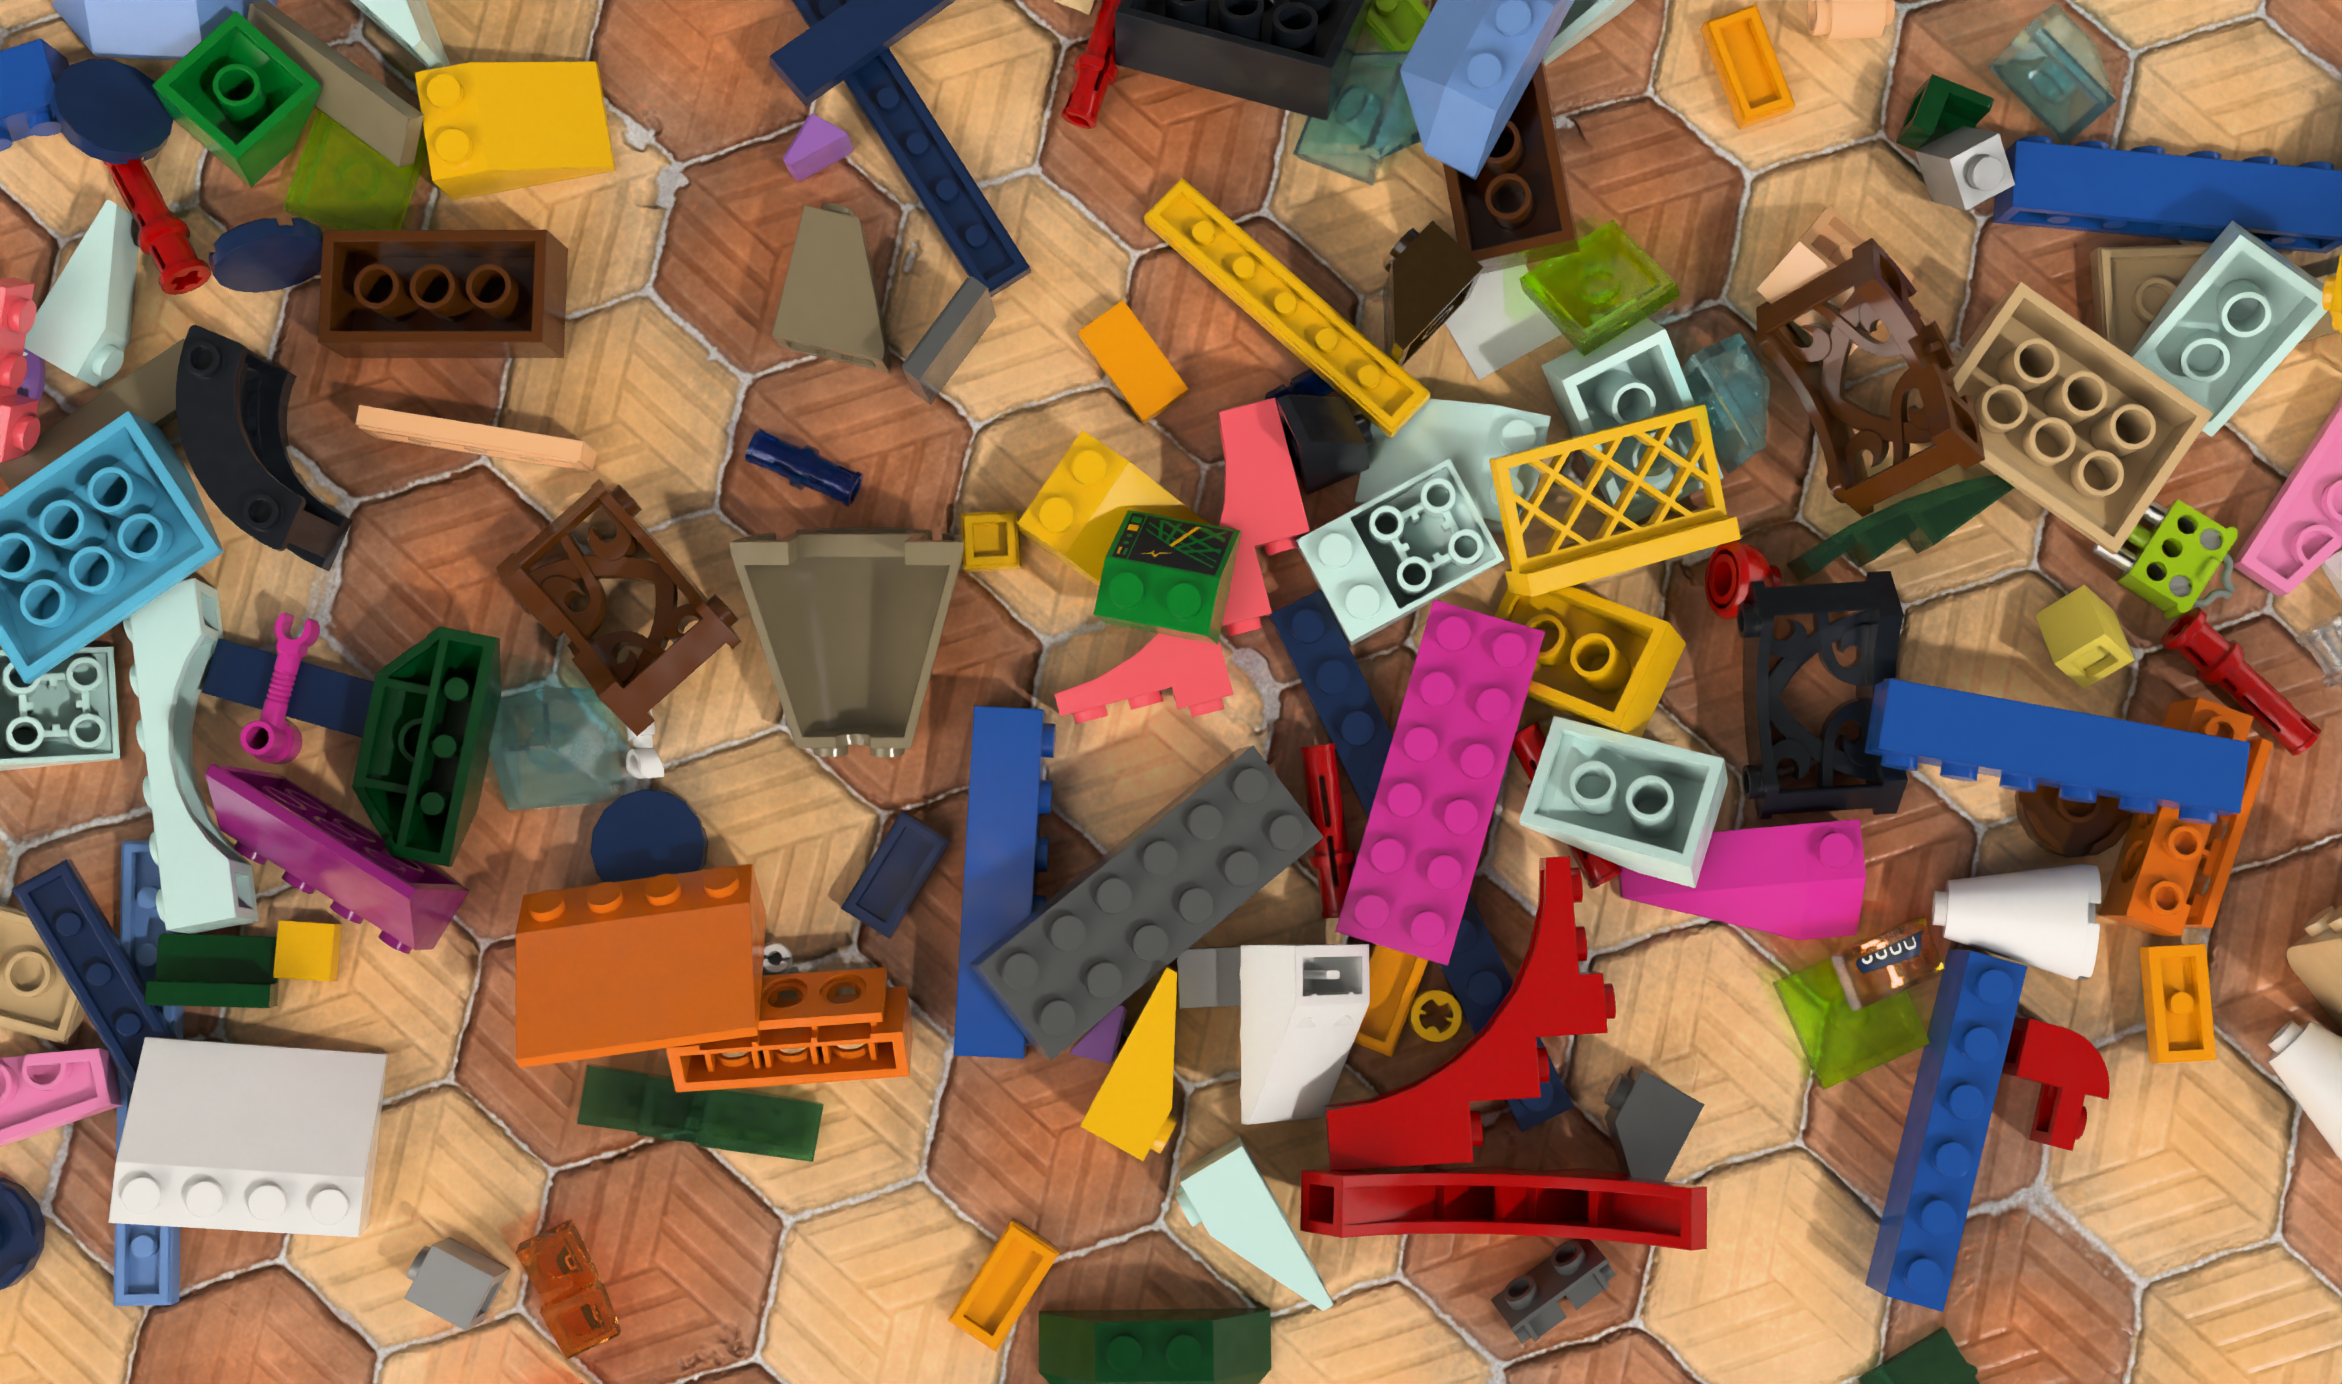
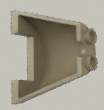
M839 527L796 530V533H791L781 540H776V533H765L731 541V556L796 748H814V755L820 757L848 754V745L869 746L870 755L875 757L901 756L904 754V749H911L964 554L963 537L953 533H942V540H932V530Z

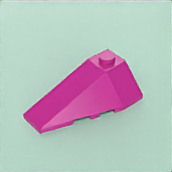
M1860 819L1713 832L1696 888L1637 873L1621 866L1623 872L1618 875L1620 897L1623 899L1697 915L1794 940L1857 935L1866 882Z

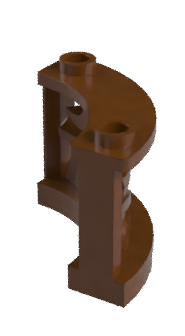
M1873 238L1853 248L1852 258L1778 301L1772 304L1765 302L1756 308L1757 331L1754 334L1759 351L1766 359L1773 361L1785 375L1812 421L1827 464L1828 474L1826 480L1831 494L1838 502L1846 503L1862 517L1874 512L1873 505L1956 464H1959L1965 470L1985 460L1983 441L1970 395L1958 396L1954 380L1948 372L1949 369L1958 364L1935 320L1924 325L1920 318V313L1908 299L1917 291L1901 269ZM1854 286L1855 291L1845 302L1842 309L1828 302L1830 299ZM1814 309L1829 320L1833 326L1832 329L1820 323L1800 326L1812 334L1813 341L1808 346L1789 323ZM1881 320L1889 331L1890 338L1886 342H1881L1860 327L1861 324L1867 331L1873 332L1877 331L1876 324ZM1852 343L1874 355L1883 357L1903 355L1909 369L1899 378L1893 390L1890 404L1891 418L1867 410L1844 396L1846 366ZM1820 360H1823L1822 368L1818 363ZM1913 388L1919 390L1924 406L1921 409L1916 407V405L1908 407L1910 418L1908 420V395ZM1853 428L1860 432L1855 435ZM1889 441L1893 442V465L1868 477L1862 456L1865 450L1871 451L1873 455L1872 468L1883 462L1888 454ZM1910 443H1935L1909 457Z
M598 479L591 485V489L517 554L512 553L496 569L501 582L532 613L553 638L557 639L563 633L568 636L571 642L567 646L575 656L572 658V661L590 683L597 697L638 736L655 721L650 713V710L725 643L734 649L742 642L731 628L739 619L716 594L708 600L684 570L635 516L642 508L620 484L613 490H610ZM599 507L613 520L616 526V535L610 541H602L599 531L591 526L588 531V542L595 555L585 556L577 545L571 531ZM559 541L561 542L570 558L555 561L530 571L529 568ZM637 541L657 563L633 558ZM599 579H631L655 585L656 608L648 638L637 632L617 631L604 635L594 641L592 637L600 628L607 609L605 591ZM584 582L589 593V605L583 611L574 612L571 609L572 599L576 596L586 597L582 588L576 583ZM677 587L688 599L690 604H684L677 607ZM698 621L685 634L683 633L685 627L690 622ZM671 640L673 644L665 650L668 641ZM636 646L643 649L640 656L628 650L629 655L627 659L622 663H617V656L622 648Z

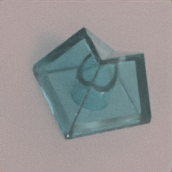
M2055 2L2027 25L1988 66L2065 145L2116 102L2095 42Z
M1410 51L1355 53L1344 86L1328 120L1325 121L1308 116L1293 154L1301 160L1373 186L1384 157L1421 141L1400 73V69Z
M1741 333L1699 350L1681 367L1695 405L1706 404L1714 450L1729 474L1739 469L1766 447L1770 380Z
M538 688L501 698L488 751L508 811L615 802L624 795L618 717L597 697L593 688Z

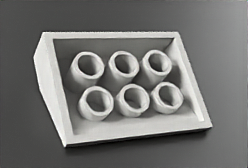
M145 1037L115 1164L108 1223L359 1237L369 1225L388 1054Z

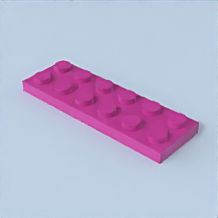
M1433 599L1335 932L1448 966L1545 631Z

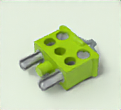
M2179 499L2167 507H2163L2153 500L2142 518L2153 524L2151 529L2148 530L2142 525L2137 524L2127 538V541L2138 547L2135 553L2122 546L2118 553L2112 555L2098 544H2094V553L2123 570L2116 582L2164 611L2163 616L2167 620H2172L2189 612L2192 606H2208L2218 597L2228 600L2237 587L2230 580L2233 571V560L2228 551L2238 538V530L2235 527L2226 529ZM2177 525H2179L2182 528L2183 533L2179 530ZM2162 548L2167 551L2168 556L2164 554ZM2223 561L2224 569L2221 574V582L2225 589H2215L2205 598L2198 599ZM2147 571L2152 574L2153 580L2148 576Z

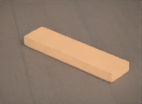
M359 405L355 425L359 426V429L377 439L590 473V470L594 471L597 451L580 440Z

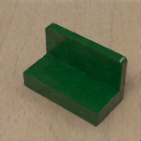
M161 934L158 938L155 980L146 981L145 1005L271 1008L277 1006L279 978H273L277 937Z

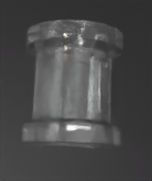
M2341 612L2321 620L2294 638L2300 647L2307 646L2325 673L2321 680L2326 687H2333L2342 683Z

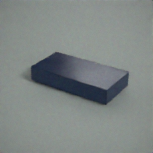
M901 811L841 909L887 938H892L952 841Z

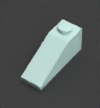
M106 200L36 313L32 328L26 333L25 349L99 389L103 387L106 380L112 378L119 371L124 360L123 352L130 343L139 249L137 239L140 231L131 213L114 202Z

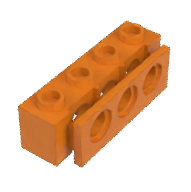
M2201 697L2171 702L2169 704L2162 727L2251 742L2241 812L2219 816L2215 825L2179 820L2178 809L2157 806L2156 814L2133 812L2131 825L2127 830L2099 916L2156 936H2182L2184 928L2212 929L2273 745L2272 741L2263 738L2246 741L2254 718L2253 716ZM2228 823V828L2223 840H2221L2220 836L2223 832L2224 827ZM2210 877L2209 887L2204 895L2202 894V891L2206 881Z
M886 967L762 975L758 1036L666 1048L675 1091L690 1092L910 1076L913 1025L907 986L886 987ZM845 986L855 987L856 994L838 995L837 988ZM787 990L797 991L798 998L780 999L779 992ZM864 1044L854 1049L838 1047V1045ZM805 1048L796 1053L780 1051V1049ZM747 1052L746 1054L738 1057H726L722 1055L723 1053Z

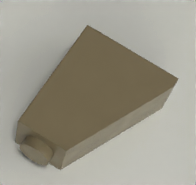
M822 203L821 209L804 205L772 337L781 349L889 373L892 361L867 233L860 218L854 216L855 212L839 204Z

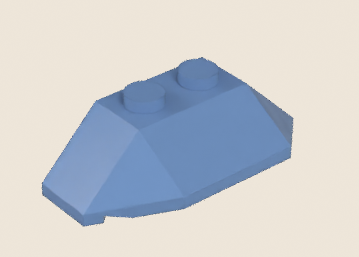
M53 0L52 6L97 57L181 60L235 11L247 20L250 3L261 0ZM267 0L277 8V0Z
M1437 0L1400 69L1426 155L1475 180L1477 179L1574 0Z

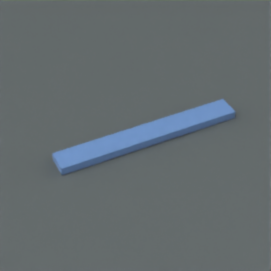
M149 840L122 841L120 942L146 984V981L155 980L159 936L163 933H185L166 930L165 922L161 920L158 914L156 894L161 889L159 866L154 862L150 853ZM158 1005L177 1038L183 1039L184 1006ZM119 1068L117 1083L122 1106L117 1107L116 1159L132 1090ZM115 1223L114 1306L173 1305L179 1302L181 1227Z

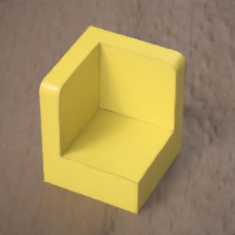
M2085 585L2039 611L2036 615V620L2053 664L2083 689L2135 660L2115 612Z

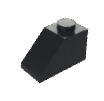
M1293 394L1277 398L1279 415L1292 464L1307 495L1369 469L1367 447L1374 445L1371 431L1361 413L1355 416L1352 415L1344 398Z

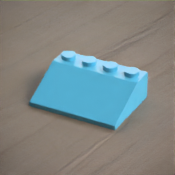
M127 411L0 497V646L24 683H32L224 552L187 468L160 427Z

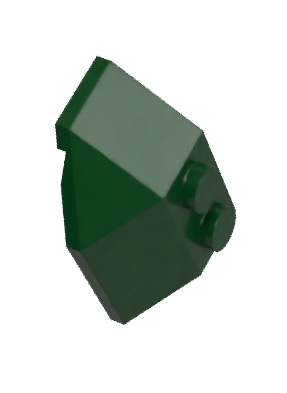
M439 626L428 634L425 639L409 648L376 673L352 788L370 820L384 839L383 843L391 856L452 867L478 810L501 701L500 638Z
M1270 1308L1039 1311V1373L1049 1384H1259L1271 1370Z

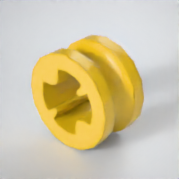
M1429 989L1420 992L1413 999L1408 1013V1020L1411 1028L1418 1036L1428 1041L1442 1042L1450 1039L1458 1032L1462 1023V1010L1459 1002L1451 994L1442 990ZM1429 1000H1432L1437 1006L1447 1004L1449 1007L1450 1017H1443L1449 1023L1440 1031L1433 1025L1425 1027L1421 1025L1419 1015L1427 1014L1421 1008Z

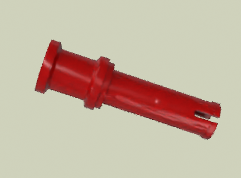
M142 158L138 160L130 159L128 164H112L103 161L140 230L137 240L141 251L146 255H151L161 274L159 277L161 289L166 294L178 295L193 291L207 282L211 276V269L208 263L198 259L188 240L190 230L187 224L178 217H174L171 211H169L152 175L144 162H142Z
M2200 607L2191 609L2167 629L2160 643L2167 650L2176 649L2197 669L2196 676L2203 683H2208L2209 685L2217 684L2223 691L2227 692L2250 716H2253V719L2265 730L2270 732L2292 756L2301 754L2319 738L2318 734L2321 733V730L2294 708L2267 680L2250 667L2244 660L2245 653L2243 652V647L2235 640L2227 641L2206 622L2207 614Z

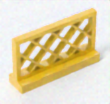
M1706 404L1692 405L1489 459L1512 568L1505 570L1509 593L1533 597L1741 539L1737 517L1727 516ZM1690 420L1694 443L1684 459L1664 446V443L1675 424ZM1658 429L1653 438L1645 433L1650 430ZM1628 436H1633L1648 446L1633 473L1611 459L1622 439ZM1607 442L1601 452L1593 447L1594 445ZM1579 449L1596 460L1581 487L1559 473L1570 452ZM1658 454L1679 467L1664 494L1643 480ZM1554 456L1549 466L1540 461L1541 459ZM1697 461H1698V463H1699V468H1700V469H1698L1697 467H1695ZM1527 463L1544 474L1528 501L1513 492L1508 468ZM1606 467L1628 481L1613 508L1591 495ZM1689 475L1703 483L1707 507L1689 511L1675 502ZM1553 481L1576 495L1560 522L1538 509ZM1637 489H1640L1659 502L1648 522L1642 525H1637L1623 516ZM1585 503H1588L1607 516L1596 537L1587 540L1570 530ZM1516 505L1523 509L1519 517ZM1669 509L1677 514L1675 516L1665 518ZM1534 516L1554 529L1555 532L1543 552L1527 556L1522 534ZM1617 524H1620L1621 526L1626 528L1624 530L1613 532ZM1565 537L1570 541L1574 542L1569 545L1561 546Z

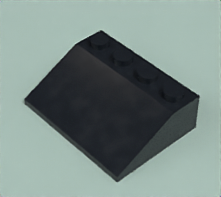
M1122 0L1115 11V64L1327 121L1344 86L1372 0Z

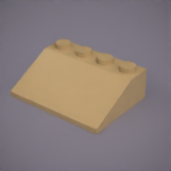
M2022 282L1997 299L1962 350L1956 361L1958 365L1953 367L1949 373L1954 380L1958 396L1970 395L1979 423L1985 460L1979 463L2112 555L2118 553L2213 415L2211 411Z

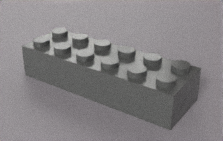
M1253 745L1236 749L970 962L969 965L1040 1056L1053 1060L1324 837Z

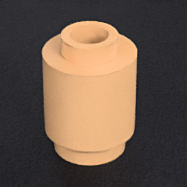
M1807 0L1808 32L1810 36L1822 35L1824 41L1879 38L1883 33L1884 27L1891 25L1893 22L1895 2L1894 0Z

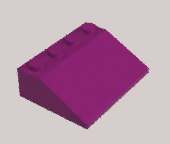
M211 764L205 773L220 831L237 840L233 847L234 850L256 863L265 865L267 860L281 867L285 870L282 879L305 893L313 894L315 890H318L334 900L330 908L345 919L357 924H361L365 919L382 930L378 936L379 939L398 951L409 954L412 949H434L470 891L424 862L391 856L383 843L384 839L380 835L280 774Z

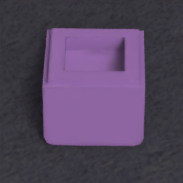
M812 113L811 116L808 115L785 153L783 161L792 178L800 182L845 158L854 151V147L849 135L845 131Z
M1121 1003L1101 1019L1071 1049L1070 1054L1109 1064L1115 1061L1128 1009L1125 1007L1126 1004Z

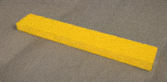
M1183 178L1143 216L1145 224L1391 439L1430 399V392Z

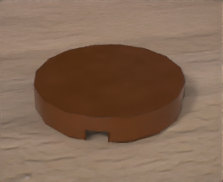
M2037 784L2036 792L2016 791L2014 795L2017 818L2027 836L2045 851L2067 858L2098 855L2113 847L2130 828L2134 814L2130 813L2131 811L2119 809V799L2097 795L2096 803L2070 801L2058 797L2060 788Z

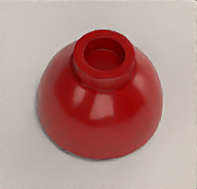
M1735 540L1721 544L1712 553L1706 568L1705 592L1708 603L1718 617L1722 619H1736L1738 605L1750 602L1751 582L1764 581L1765 587H1780L1782 585L1780 569L1776 565H1769L1766 557L1757 548L1743 541Z

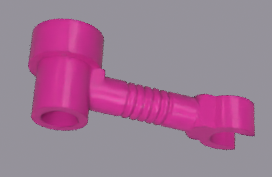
M285 612L280 614L275 622L274 630L278 638L276 644L278 655L260 720L248 723L240 735L241 745L246 752L254 755L262 762L276 765L291 762L301 751V732L296 725L285 720L301 659L306 656L308 647L317 641L320 634L318 621L308 618L302 635L293 639L290 630L294 616ZM268 734L269 740L265 746L264 740L266 735Z

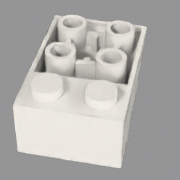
M1369 944L1241 945V967L1239 973L1241 981V1124L1250 1125L1323 1117L1325 1105H1328L1370 1003Z

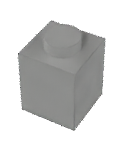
M1963 125L1915 151L1932 202L1967 211L2015 185L1999 133Z
M1241 946L1188 948L1177 957L1179 1009L1241 1006V981L1239 975Z
M449 1237L433 1244L431 1248L423 1247L418 1253L407 1274V1278L413 1282L404 1299L467 1331L484 1321L510 1268Z

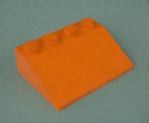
M753 864L731 867L720 866L694 872L661 874L649 878L602 882L597 885L560 890L549 889L538 893L523 894L515 933L516 1062L518 1067H530L758 1036L767 914Z

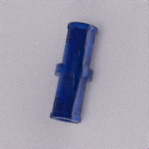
M761 428L753 435L745 455L746 462L789 479L790 486L799 490L807 487L837 500L847 507L854 502L863 481V473L853 471L819 456L817 448L810 445L801 448L767 433L766 430Z

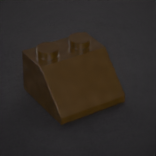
M1433 220L1420 234L1414 228L1410 229L1391 250L1390 255L1393 258L1385 267V270L1389 273L1383 289L1385 353L1401 367L1470 297L1484 268Z

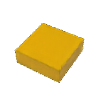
M1017 510L961 513L962 537L964 539L963 569L965 572L1021 569L1020 534L1017 525L1019 514Z
M278 920L273 978L337 981L342 924Z

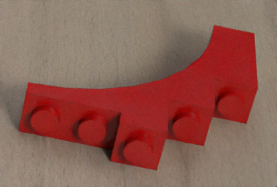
M1570 856L1539 858L1538 907L1529 948L1511 989L1486 1025L1454 1056L1409 1084L1371 1098L1325 1105L1328 1158L1331 1171L1474 1162L1473 1147L1483 1146V1132L1480 1111H1470L1469 1102L1541 1097L1540 1083L1549 1082L1546 1047H1537L1536 1037L1608 1033L1607 1019H1615L1616 1016L1612 983L1604 984L1603 973L1596 971L1579 972L1578 962L1587 961V938L1584 926H1575L1574 903L1582 902L1583 885L1580 868H1571Z
M1415 1165L1331 1171L1330 1168L1301 1170L1300 1231L1339 1238L1402 1234L1545 1236L1624 1242L1693 1251L1707 1249V1187L1627 1177V1173L1587 1168L1530 1171L1499 1166L1440 1169Z

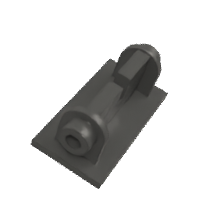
M1575 1238L1572 1241L1561 1244L1549 1258L1527 1274L1513 1279L1491 1301L1522 1344L1530 1338L1536 1342L1540 1339L1539 1337L1567 1318L1557 1301L1566 1295L1573 1307L1578 1310L1603 1290L1610 1288L1607 1281L1616 1276V1274L1608 1264L1607 1258L1590 1239Z

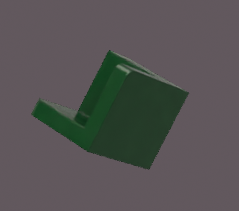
M1932 74L1915 93L1896 143L1916 151L1963 125L1976 128L1977 123L1990 112L1994 99Z

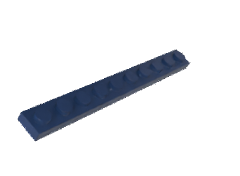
M1318 590L1272 612L1269 618L1330 743H1335L1336 745L1335 753L1367 819H1369L1393 736L1322 591ZM1469 893L1449 964L1446 966L1438 963L1454 998L1459 1002L1462 1014L1474 1037L1486 1025L1511 989L1513 981ZM1536 1037L1537 1047H1545L1541 1038ZM1549 1054V1082L1540 1083L1541 1097L1505 1100L1521 1132L1574 1107Z

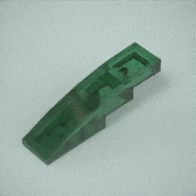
M1998 475L1960 481L1904 499L1838 531L1787 563V566L1799 582L1820 571L1845 552H1847L1858 568L1875 560L1904 538L1916 554L1940 542L2015 487Z
M587 1063L576 1123L632 1131L640 1136L696 1143L699 1147L813 1162L824 1104L744 1088L676 1092L672 1076Z

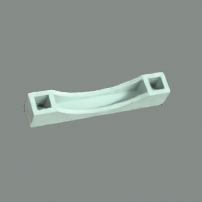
M195 578L180 581L124 619L123 624L127 637L133 644L135 664L130 668V682L134 693L139 697L141 720L136 725V736L140 748L146 755L148 775L143 780V794L147 805L152 809L155 831L150 835L149 847L154 862L159 866L161 889L156 894V907L161 920L165 922L166 930L194 934L257 922L259 919L252 865L234 850L213 822L200 794L193 764V725L197 702L207 677L218 639L224 640L218 590Z

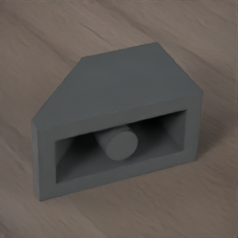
M1631 1066L1627 1075L1619 1073L1609 1087L1604 1103L1610 1106L1605 1115V1120L1621 1173H1627V1177L1664 1181L1705 1104L1641 1069Z

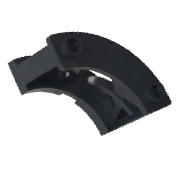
M192 325L185 338L178 365L176 414L184 450L196 478L220 511L241 530L274 550L284 551L287 548L303 560L330 571L352 520L337 513L321 501L308 487L302 476L295 471L286 448L289 446L287 410L291 390L297 376L275 366L239 342L200 326Z
M1891 571L1867 572L1866 580L1862 582L1765 587L1764 581L1751 582L1750 602L1738 605L1737 626L1740 637L1744 638L1743 705L1749 765L1743 767L1742 784L1745 798L1747 800H1755L1759 820L1771 819L1772 814L1871 808L1874 815L1897 813L1908 782L1906 770L1884 767L1881 765L1882 756L1865 753L1875 685L1883 682L1884 679L1896 678L1897 649L1904 613ZM1856 611L1829 622V612ZM1813 613L1814 631L1808 635L1801 623L1787 619L1790 624L1788 635L1782 639L1774 637L1775 616ZM1836 641V648L1840 653H1844V650L1849 646L1854 645L1856 647V659L1852 664L1841 666L1838 663L1832 648L1833 642ZM1816 653H1818L1819 659L1828 673L1840 681L1856 685V698L1840 704L1830 712L1822 725L1820 739L1807 731L1790 714L1779 698L1793 675ZM1770 654L1781 657L1769 671ZM1847 720H1854L1858 725V738L1854 741H1848L1844 735L1840 734L1839 746L1841 750L1835 748L1836 736L1840 726ZM1770 722L1784 737L1771 740ZM1810 757L1818 761L1816 787L1780 789L1777 778V765L1781 759H1792L1794 763L1792 777L1797 780L1807 774L1811 763ZM1833 769L1850 776L1865 779L1866 784L1832 786Z

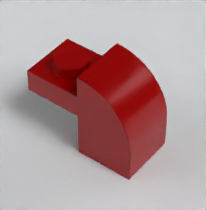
M2015 1017L2002 1073L2041 1083L2029 1140L2073 1151L2075 1140L2081 1138L2087 1123V1110L2083 1106L2085 1095L2109 1099L2110 1082L2105 1062L2093 1044L2079 1033L2041 1021Z

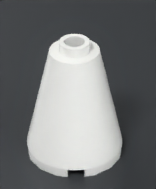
M2076 864L1947 880L1945 891H1934L1932 925L1942 926L1943 938L2067 978L2088 980L2087 977L2091 978L2096 961L2100 923H2095V903L2101 904V882L2098 866Z
M2291 1020L2268 1041L2267 1045L2273 1050V1053L2268 1058V1062L2342 1162V1038L2311 1020L2306 1021L2300 1026Z

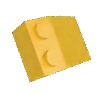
M596 61L468 62L415 72L421 113L424 114L423 127L432 181L452 201L616 171L599 67Z
M1082 430L1017 522V525L1023 536L1099 587L1105 557L1128 510L1203 524L1209 523L1131 462Z
M1571 586L1533 597L1509 593V588H1507L1494 617L1545 631L1526 697L1580 723L1642 738L1686 646L1685 641L1669 622Z
M1169 965L1166 966L1080 1125V1127L1141 1161H1144L1150 1149L1159 1154L1161 1153L1177 1123L1175 1121L1177 1117L1170 1113L1173 1098L1177 970Z

